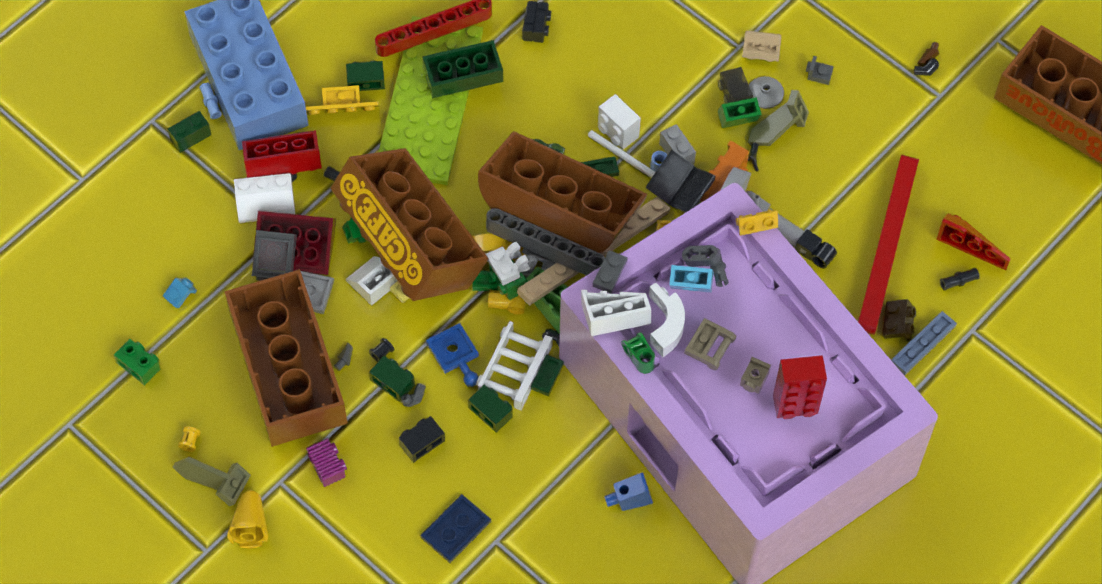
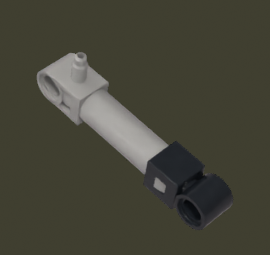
M746 191L762 212L771 209L770 204L760 198L759 195L752 191ZM778 214L777 229L790 244L795 246V250L808 260H812L818 267L825 269L837 255L836 249L827 242L822 243V239L808 229L803 231Z

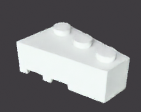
M581 290V305L591 336L651 324V307L646 293L620 292V294H607V291L589 293L587 290Z

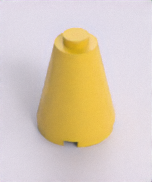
M249 490L240 497L227 533V538L232 544L236 542L240 544L239 547L250 549L260 547L262 542L268 541V530L260 494L255 491Z

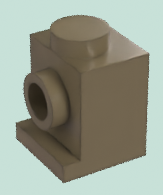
M751 357L741 378L740 386L748 392L759 394L769 375L771 365Z

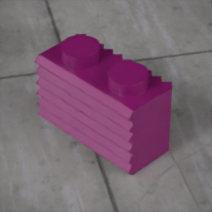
M327 438L306 448L307 455L324 487L345 478L347 467L343 459H338L336 455L338 450L334 442L330 443Z

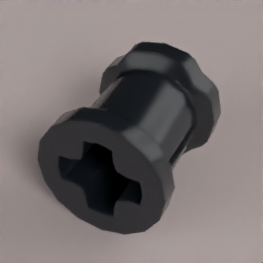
M382 338L374 349L371 348L369 350V354L378 362L389 352L392 353L394 347L387 339Z

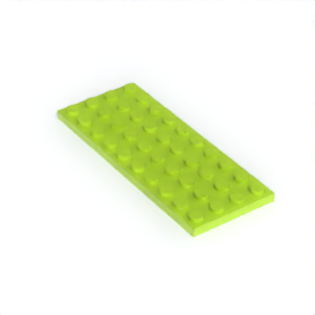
M412 16L411 22L422 18ZM469 26L406 49L403 52L379 152L406 148L432 183L448 185L470 90L432 99L423 70L422 56L481 43L483 27Z

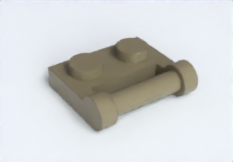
M704 318L687 345L684 354L716 371L730 343L735 341L737 336L733 332ZM718 336H721L724 339L713 358L708 356Z

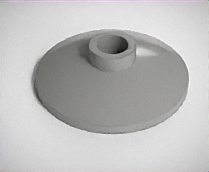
M763 76L754 79L749 84L747 95L749 99L757 97L760 108L769 109L780 104L784 96V90L779 81Z

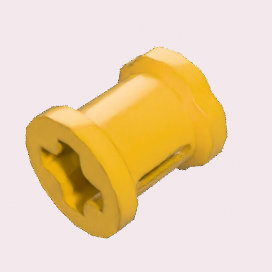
M186 426L183 428L184 435L178 447L184 451L193 452L196 450L195 443L201 432L194 427Z

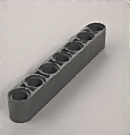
M490 209L486 214V229L491 234L512 243L517 241L519 246L586 276L601 267L605 259L598 252L500 209Z

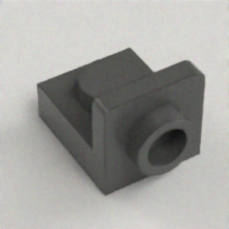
M813 56L812 62L808 61L806 72L809 73L808 80L829 85L834 66L816 62L817 56Z

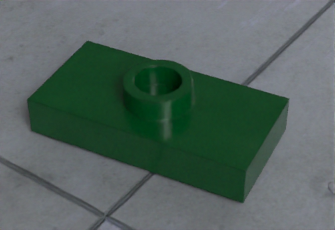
M546 354L531 385V390L549 396L564 366V361Z

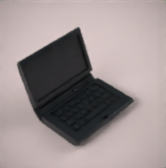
M671 149L645 188L671 207L686 213L700 203V199L709 190L716 176L696 168Z

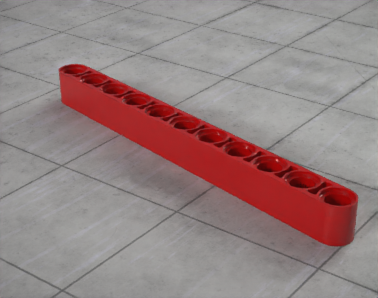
M902 154L858 323L864 330L871 335L876 333L919 163L918 158Z

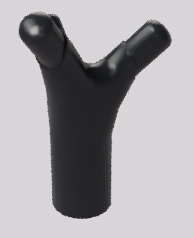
M752 143L748 161L751 160L755 171H759L756 160L759 145Z

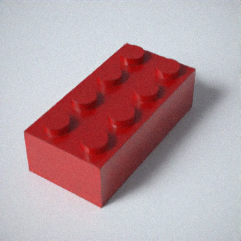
M316 130L242 141L247 178L288 173L297 174L298 172L322 169Z
M823 355L780 360L773 392L777 418L792 419L795 416L812 417L818 414L827 381Z

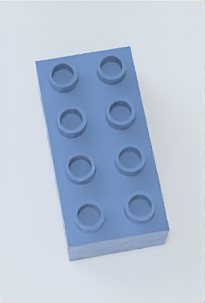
M216 0L184 11L191 40L239 150L243 149L242 141L267 138L275 135L281 136L309 126L305 101L259 0Z

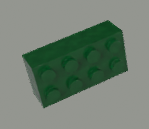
M494 40L422 56L423 70L432 99L504 82L503 67Z

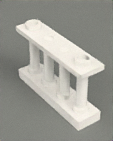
M510 321L507 327H503L500 334L501 340L484 374L478 377L476 385L478 390L485 384L488 388H493L497 392L512 397L514 408L522 410L546 354L548 355L552 348V337L545 335L543 341H535L513 332V322ZM509 339L536 349L537 353L535 357L532 356L530 358L505 347ZM501 355L528 365L529 370L527 373L524 372L522 374L497 363ZM496 371L520 381L521 386L519 389L513 390L491 381L490 378L493 372Z

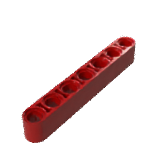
M471 0L383 32L375 37L376 53L380 57H387L488 20L492 16V1Z

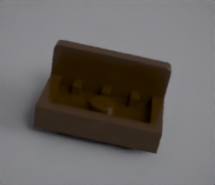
M908 299L886 301L882 334L885 339L904 337L907 342L912 340L916 308Z

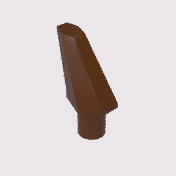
M933 42L931 48L926 49L918 62L919 66L927 64L931 58L939 55V44L937 42Z

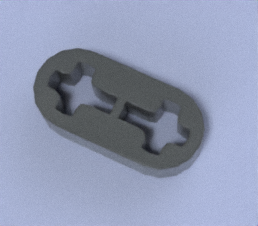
M714 245L689 246L682 252V258L690 267L712 266L720 261L721 254Z

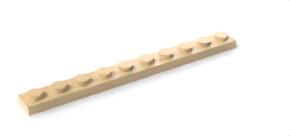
M656 197L639 208L609 248L600 254L603 256L607 255L609 250L613 251L670 212V207L659 197ZM556 263L519 287L517 294L530 306L580 272Z

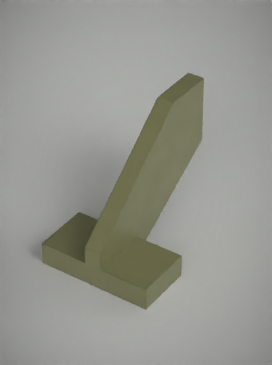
M791 90L787 103L752 128L748 140L749 145L757 143L760 146H771L794 123H796L797 127H805L809 111L798 90Z
M190 457L180 460L173 465V468L185 479L216 489V495L229 507L236 503L251 476L238 463L232 464L228 473H224Z

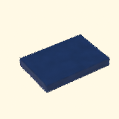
M461 494L420 536L430 547L451 563L491 523V519Z

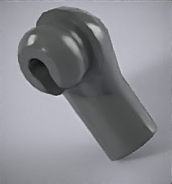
M418 383L414 394H404L401 397L403 405L412 407L420 403L426 386Z

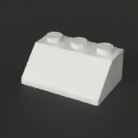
M290 173L234 179L239 223L257 221L258 211L295 214Z

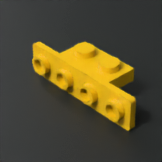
M359 85L322 88L323 105L306 107V112H309V115L320 114V111L327 110V113L331 114L338 113L340 109H346V112H356L357 108H364V111H373L375 107H379V102L360 103Z

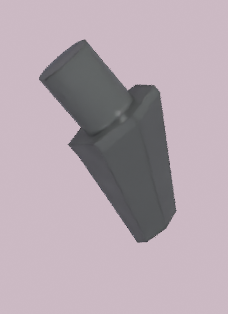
M347 343L338 356L339 361L334 365L338 371L345 365H350L353 347L349 343Z

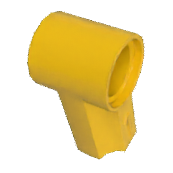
M490 290L489 308L506 309L510 313L519 315L525 312L526 302L519 295L509 300L505 294L501 295L499 291Z

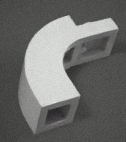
M654 283L649 288V297L663 311L666 321L661 327L650 334V344L664 357L677 346L682 337L685 310L676 292L669 296L664 287Z

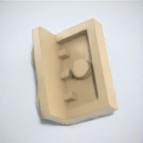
M745 31L742 57L762 59L769 62L779 61L781 35Z

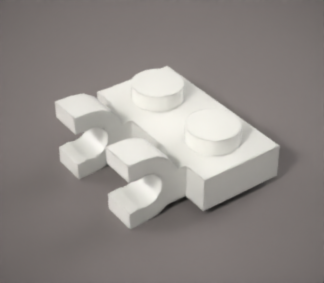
M517 241L512 243L507 250L500 247L486 254L489 258L490 266L502 285L520 278V272L530 270L527 264L529 261L526 255H521L519 251L520 246ZM518 258L516 263L513 264L511 259Z

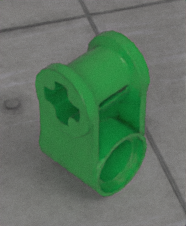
M641 332L627 341H621L624 352L640 373L647 374L653 371L655 354ZM647 359L649 360V362H643L641 360Z

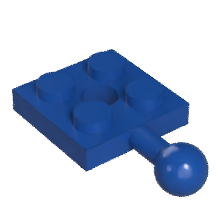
M460 323L426 340L427 346L444 374L460 367L464 374V383L469 387L476 385L479 376L476 372L471 371L466 363L479 357V353ZM449 345H456L458 349L450 352L447 350V347Z

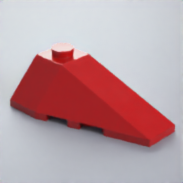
M949 213L943 218L936 240L1003 270H1007L1011 258L967 221Z

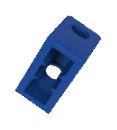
M643 473L614 483L615 492L604 495L608 507L619 504L622 511L653 504Z

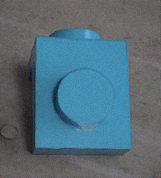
M175 278L163 297L175 308H180L190 293L195 294L197 289L193 287L194 284L189 279Z

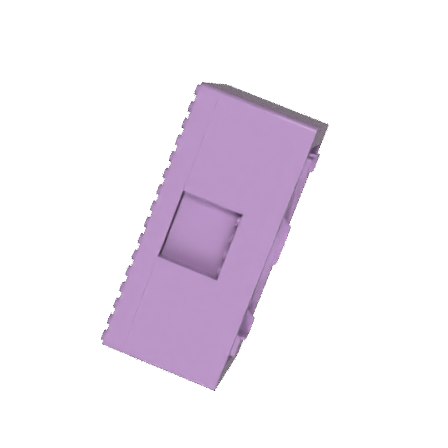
M732 183L620 254L628 257V260L612 294H620V292L646 293L651 307V324L591 336L581 305V290H587L589 293H600L602 291L593 287V281L600 267L561 292L559 358L564 361L566 368L738 584H762L917 476L938 415L777 228L742 236L739 235V226L736 225L735 218H739V215H756V213L762 211L739 184ZM714 245L720 249L722 260L726 264L725 272L729 281L726 286L724 281H722L723 287H717L713 275L712 293L670 288L671 266L690 267L682 258V252L685 248L689 246ZM698 266V268L710 269V266ZM654 283L664 287L669 296L676 292L685 310L682 337L677 346L664 357L650 344V334L661 327L666 321L663 311L649 297V288ZM704 318L733 332L737 336L735 341L730 343L716 371L684 354L687 345ZM639 332L644 335L655 354L654 369L647 374L640 373L621 345V341H627L635 337ZM718 336L708 356L713 358L724 339L723 337ZM823 355L827 381L818 414L812 417L795 416L792 419L777 418L773 392L780 360ZM751 357L771 365L769 375L759 394L748 392L740 386L741 378ZM647 359L641 360L643 362H649V360Z

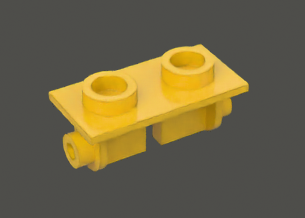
M768 209L767 211L756 213V215H739V218H735L736 225L739 226V235L742 236L778 228V211Z

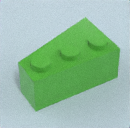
M537 267L526 279L530 281L544 272V270ZM564 283L534 303L559 334L561 292L568 288Z

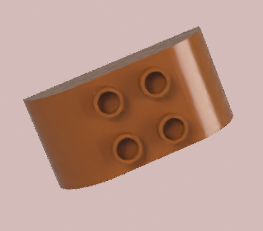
M515 131L510 134L478 171V184L481 194L491 209H500L598 253L609 248L647 197V193Z

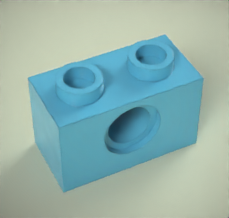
M672 265L669 286L671 289L712 293L713 269Z

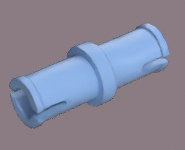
M203 83L199 87L204 98L203 103L208 108L210 118L217 119L222 115L217 104V96L214 95L211 84Z

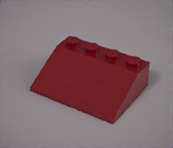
M258 211L256 230L297 235L293 271L300 269V271L329 275L336 218ZM261 239L258 268L286 271L288 242Z

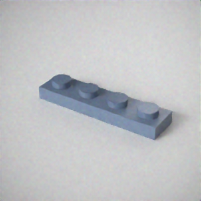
M942 311L891 361L902 374L906 375L956 327L957 323Z

